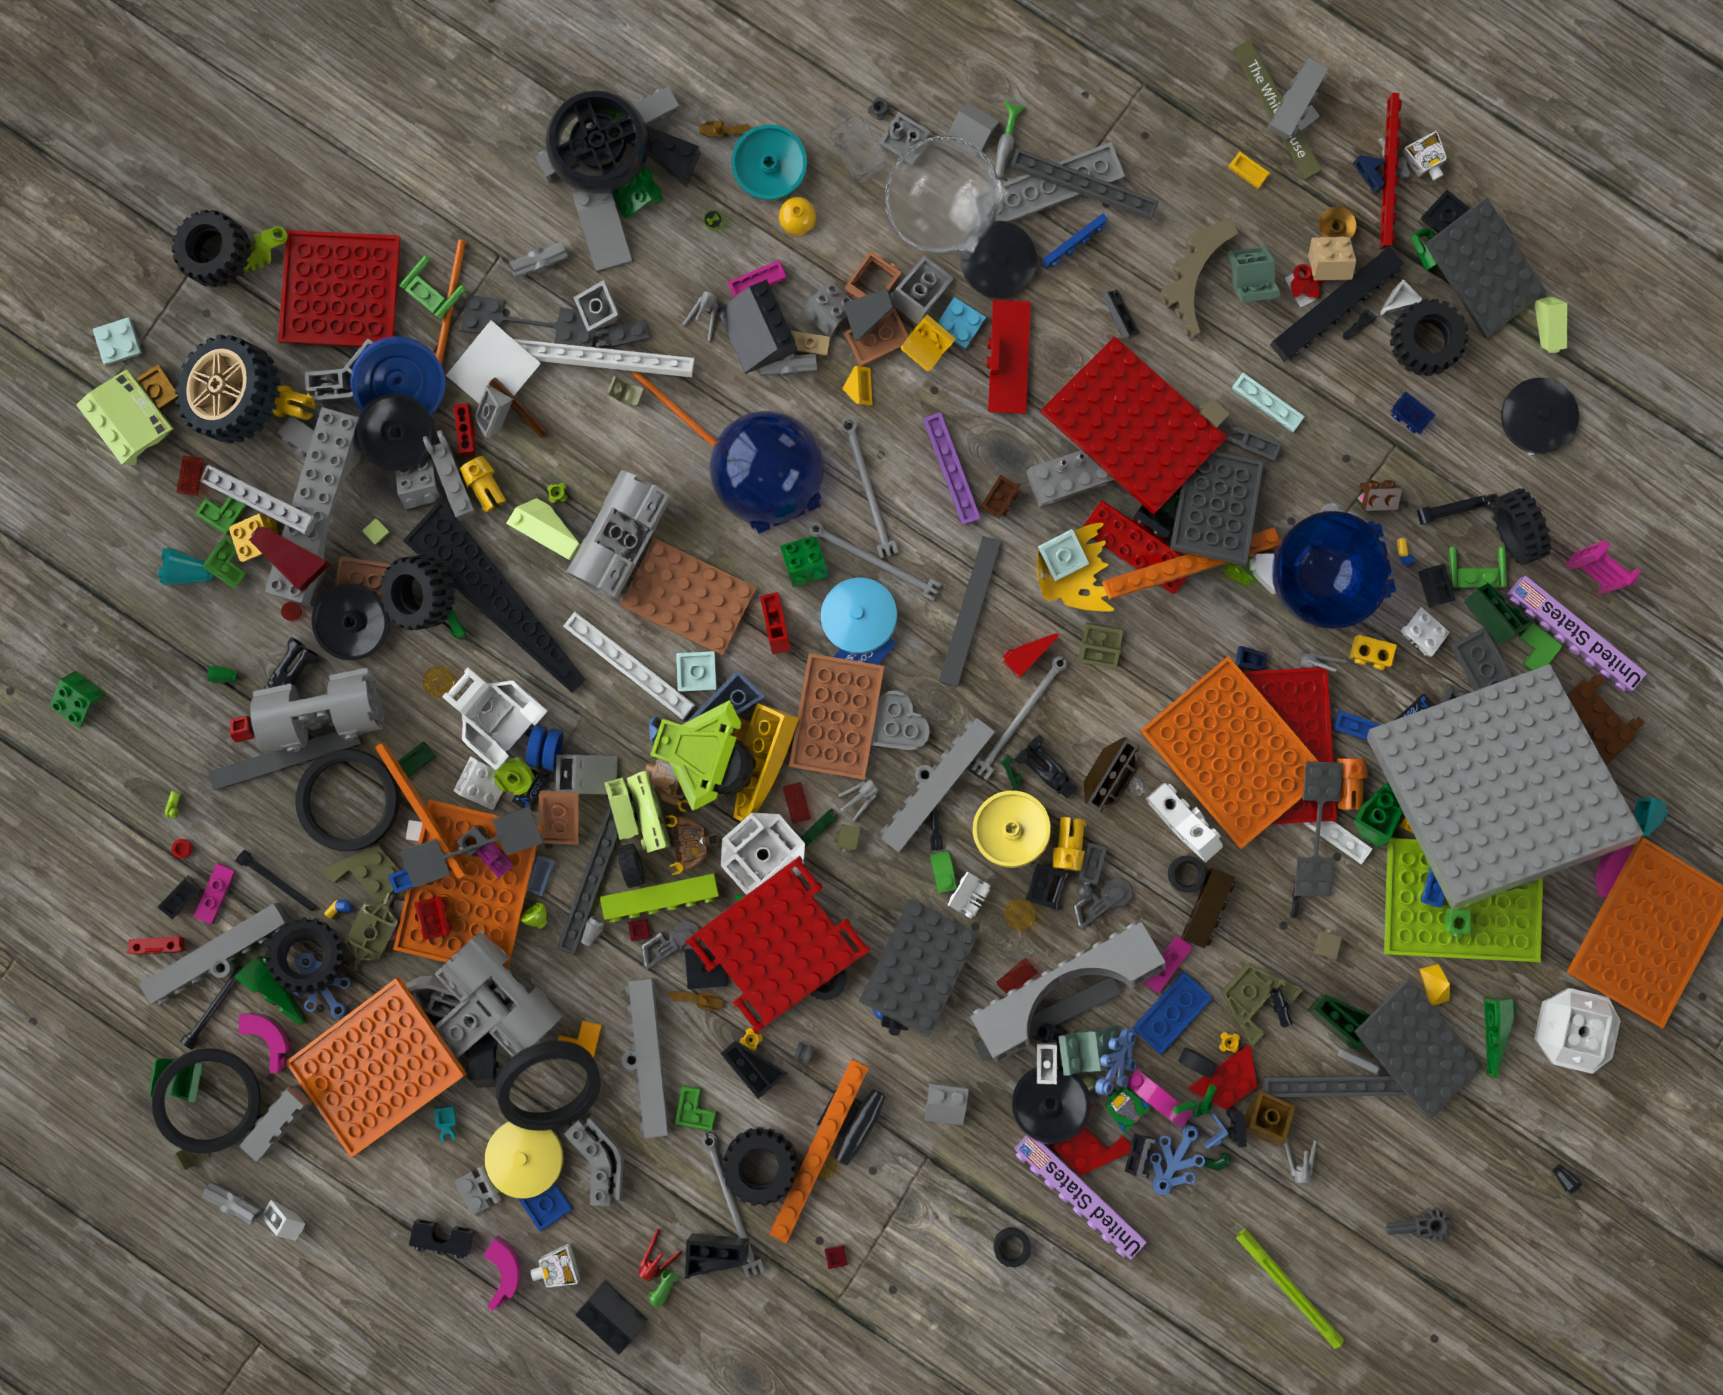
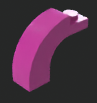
M1632 845L1607 853L1601 858L1595 876L1599 897L1607 898L1633 849Z
M261 1013L239 1014V1034H255L262 1037L267 1042L270 1050V1073L283 1071V1068L286 1066V1057L283 1056V1053L291 1051L290 1040L285 1029L275 1019Z
M1138 1069L1129 1078L1127 1086L1179 1128H1182L1193 1114L1190 1110L1175 1114L1173 1108L1181 1103Z
M500 1236L493 1240L483 1255L493 1262L501 1273L500 1287L487 1305L492 1311L497 1306L501 1308L507 1297L510 1299L513 1297L521 1278L519 1258L513 1247Z

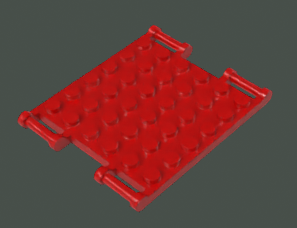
M800 856L685 940V943L693 948L706 965L705 969L708 972L718 964H721L743 994L737 997L732 1004L743 1013L753 1026L752 1030L755 1033L759 1032L767 1024L871 950L869 945H865L852 928L848 918L835 925L817 902L813 894L821 890L823 885L816 881L803 864V859ZM794 867H797L812 888L808 890L794 872ZM844 929L859 948L858 951L854 950L840 930ZM699 937L715 956L713 961L696 941ZM748 999L763 1020L759 1022L743 1001Z

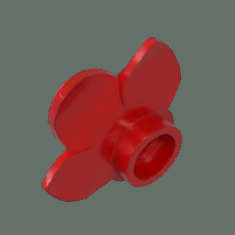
M1299 264L1293 270L1294 279L1290 283V289L1296 298L1302 293L1307 297L1317 298L1319 295L1318 283H1322L1325 280H1314L1311 267L1307 264ZM1303 271L1305 276H1300L1299 272Z

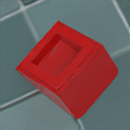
M249 716L230 720V736L234 742L253 739Z

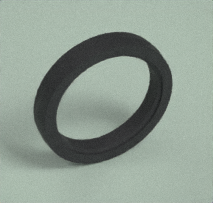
M339 750L320 757L306 769L296 791V812L304 830L319 844L338 851H356L373 845L388 833L398 815L400 794L396 780L382 761L363 751ZM345 761L358 762L372 769L380 778L386 795L385 810L379 823L366 835L351 840L338 839L323 831L316 823L310 807L311 790L319 775L330 766Z
M547 1041L529 1046L515 1054L501 1069L496 1081L497 1103L504 1117L517 1127L527 1130L544 1131L565 1126L584 1115L596 1101L601 1087L599 1068L593 1056L585 1048L572 1042ZM551 1059H565L579 1064L587 1072L586 1084L581 1093L573 1101L559 1109L548 1112H529L518 1108L509 1098V1092L515 1079L524 1070L536 1063Z
M214 1048L188 1052L171 1062L161 1073L155 1084L152 1096V1112L155 1123L162 1135L170 1143L185 1151L213 1153L224 1150L237 1143L253 1126L261 1102L259 1083L248 1064L233 1053ZM205 1061L222 1063L235 1070L244 1081L248 1092V1107L241 1122L229 1133L209 1140L195 1139L182 1134L170 1122L165 1109L166 1090L175 1075L192 1064Z

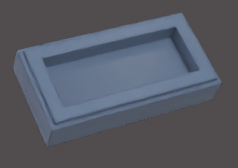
M537 854L531 872L528 892L543 897L557 860Z

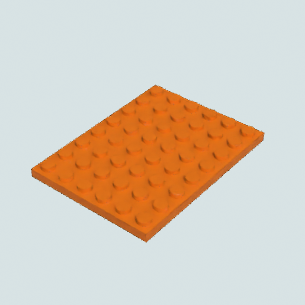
M1229 656L1139 730L1239 849L1247 845L1303 797L1306 761L1319 762Z
M428 799L427 808L454 851L459 850L457 841L477 824L490 838H494L497 835L492 819L500 817V815ZM423 824L418 845L433 840ZM537 825L539 833L541 834L542 826ZM472 836L468 839L470 845L477 843L476 839ZM494 841L505 854L502 844L499 841ZM538 845L507 855L514 866L500 878L493 873L477 853L471 856L459 853L457 856L469 874L458 879L447 863L451 875L415 888H408L393 950L447 962L482 930L495 944L505 951L509 959L502 966L509 970ZM441 897L442 900H445L447 906L445 915L446 919L449 918L451 923L450 935L423 940L414 902Z
M1641 837L1632 849L1566 973L1663 1029L1723 917V885L1646 838Z
M400 977L394 979L285 1062L351 1158L467 1074Z

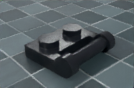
M1036 863L1025 900L1059 910L1060 905L1058 903L1065 881L1069 878L1070 873ZM1057 875L1059 876L1050 902L1046 898L1053 876Z
M1234 1106L1226 1109V1115L1230 1118L1231 1126L1228 1127V1137L1238 1147H1247L1244 1114Z

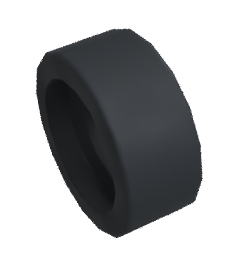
M1191 856L1178 857L1170 864L1168 869L1170 884L1181 892L1188 893L1200 889L1206 879L1204 865L1197 858ZM1190 863L1196 867L1198 878L1195 883L1185 886L1177 881L1175 873L1179 865Z
M1186 1047L1178 1060L1186 1067L1210 1079L1218 1067V1064Z
M1009 1227L1002 1229L996 1235L993 1249L996 1258L1001 1264L1006 1267L1015 1268L1023 1265L1028 1260L1031 1245L1023 1231L1018 1228ZM1016 1236L1022 1241L1023 1252L1018 1258L1008 1259L1002 1254L1000 1247L1006 1237Z

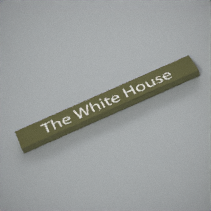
M1251 40L1235 47L1233 53L1269 118L1272 119L1277 108L1282 105L1281 100L1283 98ZM1298 129L1294 137L1290 136L1287 140L1281 138L1304 180L1322 171L1300 129Z

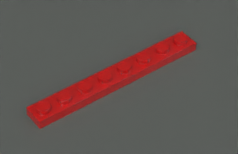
M1391 93L1387 98L1384 159L1386 162L1383 169L1385 185L1382 188L1379 249H1387L1395 241L1393 225L1396 222L1394 206L1397 203V194L1394 193L1395 187L1398 184V175L1395 174L1396 168L1399 165V156H1396L1400 146V138L1397 137L1401 126V119L1398 118L1402 107V100L1399 99L1400 93Z

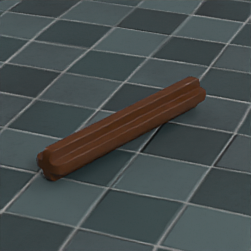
M494 377L488 383L489 386L513 399L510 407L540 437L547 434L548 430L497 378Z

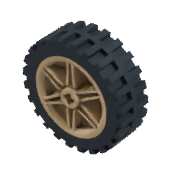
M217 335L216 339L210 337L206 339L205 345L198 344L196 346L197 351L195 353L190 352L187 356L189 360L181 366L183 368L182 374L177 376L179 387H175V393L179 397V399L175 400L176 406L181 407L178 413L180 417L185 418L184 423L192 427V430L228 444H233L234 441L238 443L244 442V437L251 439L255 436L254 432L256 430L261 431L264 428L263 423L265 421L269 422L272 418L270 416L272 409L276 410L277 404H275L276 397H280L277 386L281 385L280 379L276 377L279 371L276 366L272 365L274 360L267 355L268 353L265 350L239 337L237 338L233 335H227V337Z

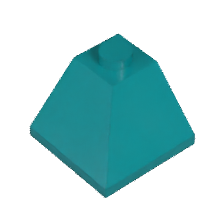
M1637 798L1633 816L1644 837H1648L1666 819L1668 814L1667 803L1656 798Z

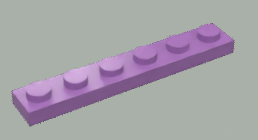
M941 412L923 418L962 526L980 520V515Z

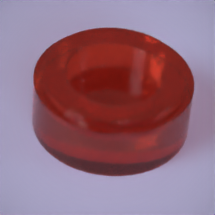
M287 602L282 606L281 614L288 621H296L301 617L302 609L297 603Z

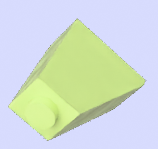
M1555 297L1538 298L1534 301L1541 348L1548 350L1549 353L1560 352V349L1567 348V302Z
M623 778L604 782L619 838L629 839L634 835H638L633 810Z

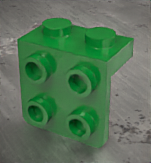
M643 167L639 175L630 184L612 192L622 216L627 219L645 205L659 204L663 201L661 191L655 184L652 173L647 167Z
M810 536L781 546L792 587L802 586L806 583L829 577L817 537Z
M74 671L59 680L50 702V708L79 728L83 725L91 705L102 700L105 692Z
M157 1058L154 1061L149 1089L150 1097L153 1096L155 1084L161 1073L175 1060L174 1058ZM202 1063L192 1064L175 1075L167 1087L165 1098H180L186 1102H196V1097L199 1094V1079L203 1072Z

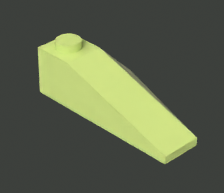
M536 498L515 508L506 524L566 559L572 560L581 544L572 532L567 529L550 505Z

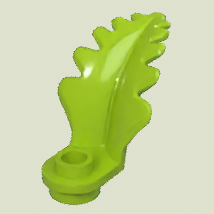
M275 226L253 236L254 243L250 242L251 247L248 248L251 251L250 258H247L249 263L247 268H243L245 272L249 270V267L252 271H255L256 264L262 269L264 267L263 261L267 264L271 263V249L285 244L288 238L286 231L282 227Z

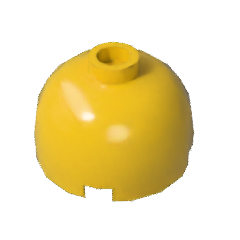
M792 197L782 204L779 211V223L787 234L794 237L804 236L815 226L816 211L807 199Z

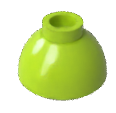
M536 903L530 906L523 913L521 921L531 927L543 928L547 924V911L544 904Z

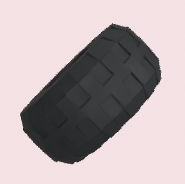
M737 739L729 760V769L724 775L722 784L715 783L713 791L718 794L736 793L743 789L751 778L753 771L752 755L748 747ZM704 780L702 785L705 789L708 783L707 780Z

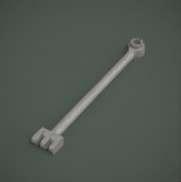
M848 418V422L853 426L852 429L848 430L845 427L847 421L844 419L842 430L848 434L881 540V544L876 546L880 559L884 558L882 550L886 551L887 557L891 556L889 549L891 547L894 554H898L895 540L889 542L855 434L856 421Z
M814 522L810 524L811 527L818 526L820 528L817 533L813 532V528H809L811 536L824 538L924 590L921 595L922 597L932 602L935 598L929 595V592L937 595L939 591L932 587L934 585L937 588H941L942 584L930 578L927 584L827 532L821 523Z
M1057 656L1053 659L1052 668L984 762L978 758L971 770L975 771L979 765L981 767L977 773L979 776L986 770L987 773L983 779L987 780L994 769L990 765L1056 674L1066 669V659L1062 661V667H1058L1056 664L1058 660H1062V656Z
M709 1132L708 1137L713 1140V1143L711 1145L706 1143L708 1137L705 1134L702 1138V1145L710 1152L739 1238H747L735 1200L731 1194V1189L727 1188L722 1174L723 1166L716 1147L718 1138L714 1133ZM750 1244L747 1263L742 1266L746 1278L750 1277V1268L753 1275L758 1274L756 1269L758 1265L761 1273L765 1272L762 1259L754 1258Z

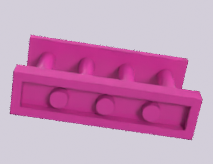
M1605 540L1576 551L1565 564L1569 570L1575 568L1583 569L1601 584L1602 587L1597 591L1599 595L1610 593L1613 590L1626 586H1632L1639 577L1637 575L1641 572L1639 568L1627 571L1610 557L1608 551H1606L1610 544Z

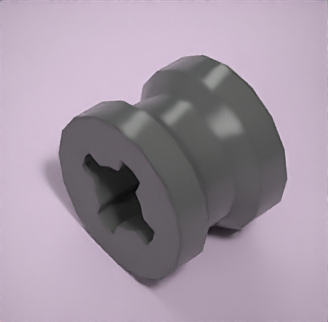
M799 1041L793 1060H800L808 1065L814 1046H805Z

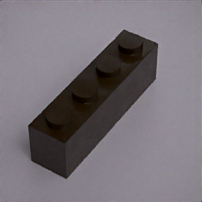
M1210 868L1181 935V939L1204 949L1206 945H1210L1213 939L1211 933L1220 923L1221 918L1219 914L1221 910H1225L1228 904L1226 899L1228 893H1232L1236 882H1234L1235 877L1218 869Z

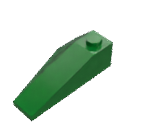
M1388 781L1361 806L1354 821L1362 838L1379 848L1389 842L1403 812Z
M265 956L255 957L235 975V978L254 993L256 991L262 993L266 1002L279 1005L278 1009L280 1012L298 1025L307 1022L292 994L285 988L280 987L271 976L267 968Z
M1484 998L1487 1076L1492 1078L1498 1077L1514 1020V1013H1516V1004L1512 998Z

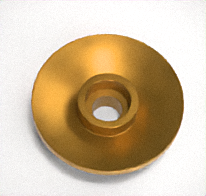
M1335 206L1328 208L1319 218V233L1322 237L1343 236L1350 237L1351 239L1356 230L1355 217L1344 207ZM1337 225L1338 230H1334L1332 226Z

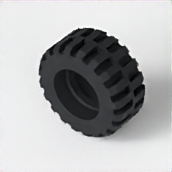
M201 210L200 214L195 212L191 214L190 218L186 217L183 220L184 223L177 227L176 230L178 232L173 236L172 240L174 241V245H172V252L175 253L173 255L174 262L177 263L180 271L199 284L208 285L213 288L218 287V285L223 287L227 285V282H234L236 280L235 277L243 274V268H247L249 263L247 258L251 256V251L248 250L251 247L250 240L247 239L248 235L241 225L224 213L216 210ZM221 234L223 245L219 255L210 262L202 263L200 256L202 246L210 237Z
M1425 299L1419 303L1412 304L1395 321V326L1391 330L1390 335L1393 337L1390 339V345L1394 346L1392 350L1393 355L1399 357L1397 362L1400 365L1404 363L1406 365L1405 369L1409 372L1412 369L1415 370L1414 374L1416 375L1425 373V376H1432L1434 373L1439 374L1450 368L1462 357L1467 348L1465 343L1469 341V335L1465 334L1469 329L1468 325L1463 323L1465 319L1463 314L1459 316L1457 313L1458 309L1455 306L1449 307V303L1446 301L1439 303V299H1432L1430 302L1428 299ZM1429 322L1441 330L1444 336V348L1441 352L1429 353L1417 345L1414 338V328L1418 323Z
M417 555L399 558L393 561L390 567H387L384 573L386 575L382 576L380 593H382V598L380 599L381 603H384L385 608L383 609L385 613L390 615L389 618L396 622L397 626L410 631L431 628L440 625L451 614L453 609L451 606L455 603V598H453L455 587L453 588L452 585L454 581L452 577H449L447 568L442 567L443 564L439 560H435L434 557ZM415 578L420 583L423 591L421 607L415 602L412 593V584Z
M763 1127L747 1129L746 1132L738 1134L731 1141L725 1152L722 1163V1174L725 1178V1184L727 1188L731 1189V1194L734 1197L738 1196L743 1203L749 1202L752 1206H757V1204L767 1206L770 1202L775 1203L779 1201V1198L784 1197L794 1184L797 1173L796 1152L793 1150L791 1142L786 1140L782 1133L778 1134L775 1132V1129H763ZM756 1148L769 1150L778 1161L777 1175L766 1184L753 1183L742 1172L744 1156Z

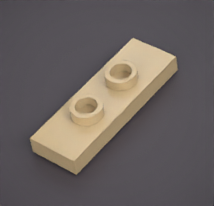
M791 331L798 352L827 357L830 337Z

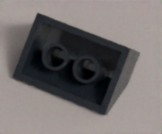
M605 1280L579 1308L575 1315L618 1355L629 1345L648 1321L643 1314Z

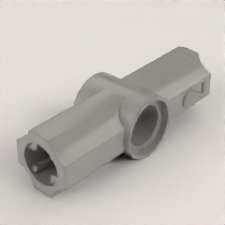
M792 354L760 368V375L771 376L780 374L781 376H793L801 372L817 371L816 354Z

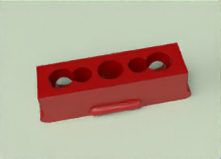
M455 404L453 407L459 453L462 457L476 456L474 440L476 436L470 404ZM462 411H465L463 415L465 417L464 422H462L463 418L460 416ZM464 427H468L466 432H462ZM465 437H468L466 441L470 443V445L468 448L465 449L464 445L466 444V442L464 441Z
M178 936L129 939V947L126 952L131 955L182 953L186 949L184 948V938Z

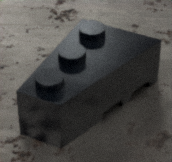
M647 126L649 133L648 156L687 188L701 154L699 146Z
M489 1031L466 1051V1057L469 1059V1067H466V1077L476 1088L496 1087V1068H499V1062H496L498 1041Z
M733 1041L719 1053L756 1099H759L788 1074L737 1041Z
M692 1233L686 1240L685 1279L700 1274L705 1275L717 1270L722 1271L743 1266L749 1257V1239Z

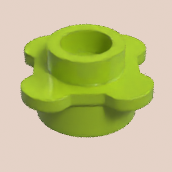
M564 483L559 485L551 484L547 487L551 503L556 501L565 502L568 497L565 494L566 485Z

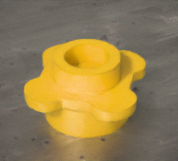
M748 1028L745 1036L740 1039V1044L755 1051L758 1043L763 1040V1036L756 1034L752 1028Z
M1223 1032L1220 1035L1222 1042L1219 1048L1221 1051L1228 1050L1236 1053L1239 1050L1238 1040L1240 1037L1238 1034L1234 1033L1231 1035Z

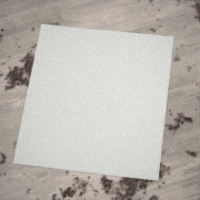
M490 320L446 376L476 402L480 403L486 386H489L488 383L494 377L515 395L541 363Z

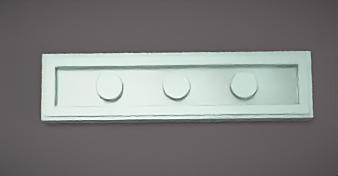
M1245 373L1241 374L1231 388L1292 433L1305 417Z

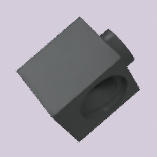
M477 824L464 834L457 843L459 844L458 848L462 849L471 846L468 843L470 836L474 837L477 843L491 838ZM482 846L467 850L462 853L471 856L474 853H476V851L480 849Z

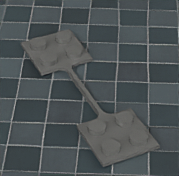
M467 295L461 331L480 334L490 320L498 327H500L503 321L554 327L556 329L554 343L584 347H592L594 331H587L579 310L560 307L559 318L555 323L517 319L503 315L505 300Z
M1306 761L1302 800L1317 801L1318 810L1314 855L1312 857H1297L1295 896H1331L1334 858H1321L1318 854L1324 802L1340 801L1343 763Z
M530 807L492 819L497 831V835L494 838L451 853L442 852L437 838L400 851L413 888L451 875L446 859L493 841H499L507 856L543 843Z

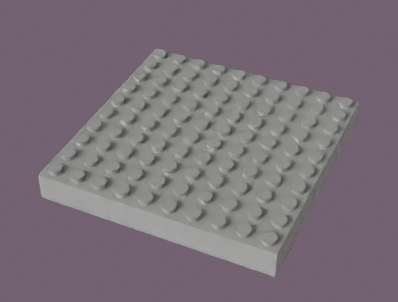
M1550 664L1369 729L1367 740L1452 910L1635 844L1643 836V832Z

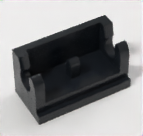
M1445 564L1426 568L1418 572L1429 608L1456 600Z
M187 875L163 900L158 908L173 920L200 891V886L198 884L195 885L192 882V878Z
M1134 1133L1125 1172L1136 1177L1149 1178V1174H1146L1144 1169L1151 1143L1157 1144L1158 1140L1151 1136Z

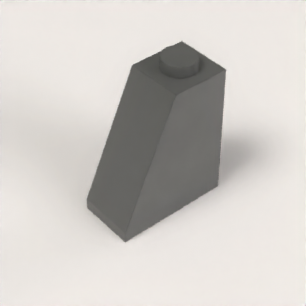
M886 288L843 303L856 341L862 340L894 309L893 304L896 303L893 292H889Z

